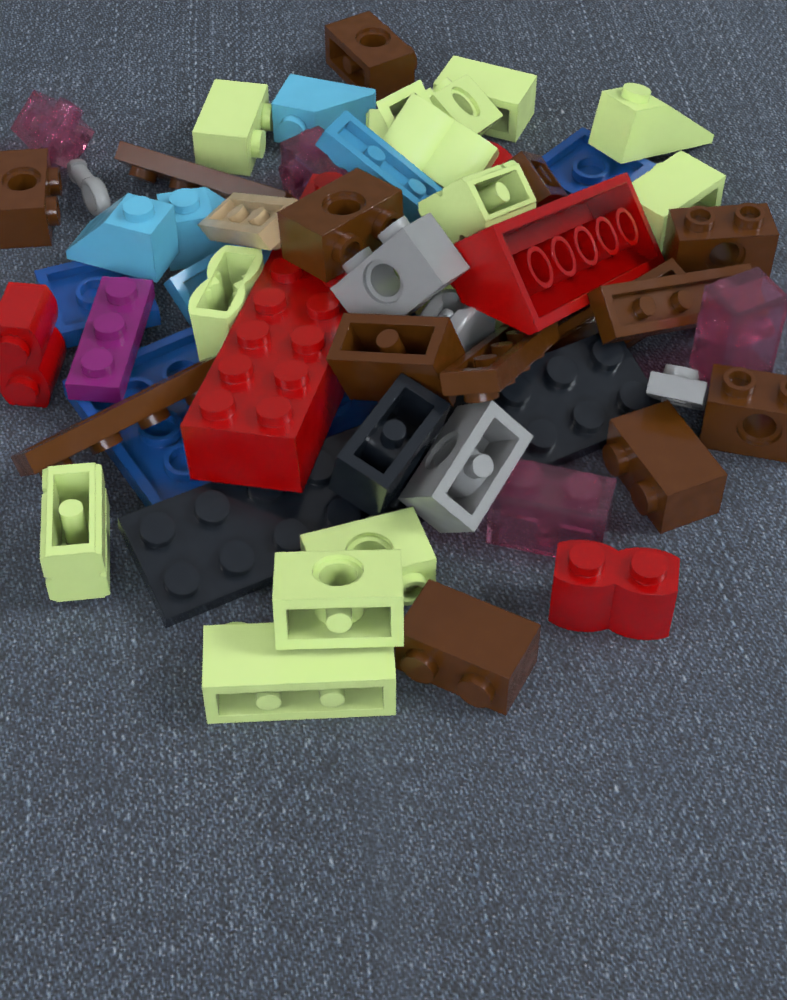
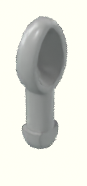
M70 160L67 163L68 176L81 189L84 203L93 216H98L111 206L106 185L100 178L93 176L87 168L85 160Z

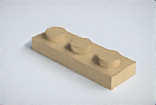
M233 192L205 217L198 226L211 241L269 251L278 250L281 248L277 212L298 200L295 198Z

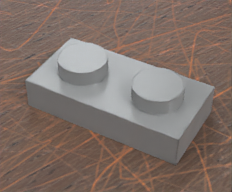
M665 364L664 373L650 372L646 394L648 397L661 400V402L668 400L672 405L703 411L708 386L707 382L698 380V370Z

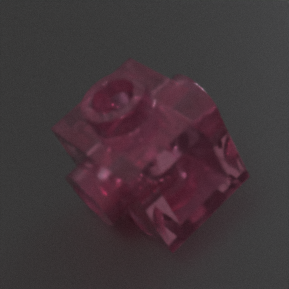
M33 90L10 128L29 147L28 149L48 148L51 166L55 163L66 169L67 163L70 160L79 159L95 133L81 119L84 112L74 103L63 97L55 100L36 90Z

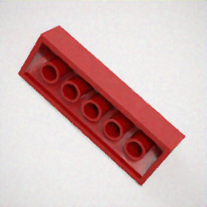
M625 172L494 224L454 243V246L470 266V269L450 285L456 290L461 303L473 307L527 335H532L589 305L590 301L587 293L604 285L633 281L661 265L665 260L630 177Z

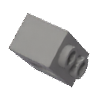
M431 213L412 223L403 216L377 236L382 242V245L377 250L372 252L369 247H366L350 258L342 266L347 275L330 289L348 313L410 316L469 270L470 266ZM394 269H395L396 272L398 273L399 278L396 276V274H395V272H394Z
M493 400L457 406L398 499L407 507L413 506L416 514L439 533L475 532L534 436Z

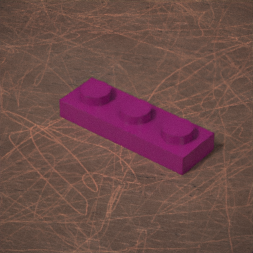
M102 276L65 382L69 400L117 403L123 400L155 298L153 280Z

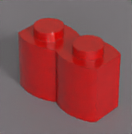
M8 282L0 300V393L10 405L47 408L66 358L64 338L55 327L58 319L57 301L49 287L44 284Z
M577 539L559 542L556 552L548 621L558 627L577 632H597L609 629L621 636L637 640L666 638L669 636L678 594L680 558L666 551L654 548L633 547L618 551L607 544L591 540Z

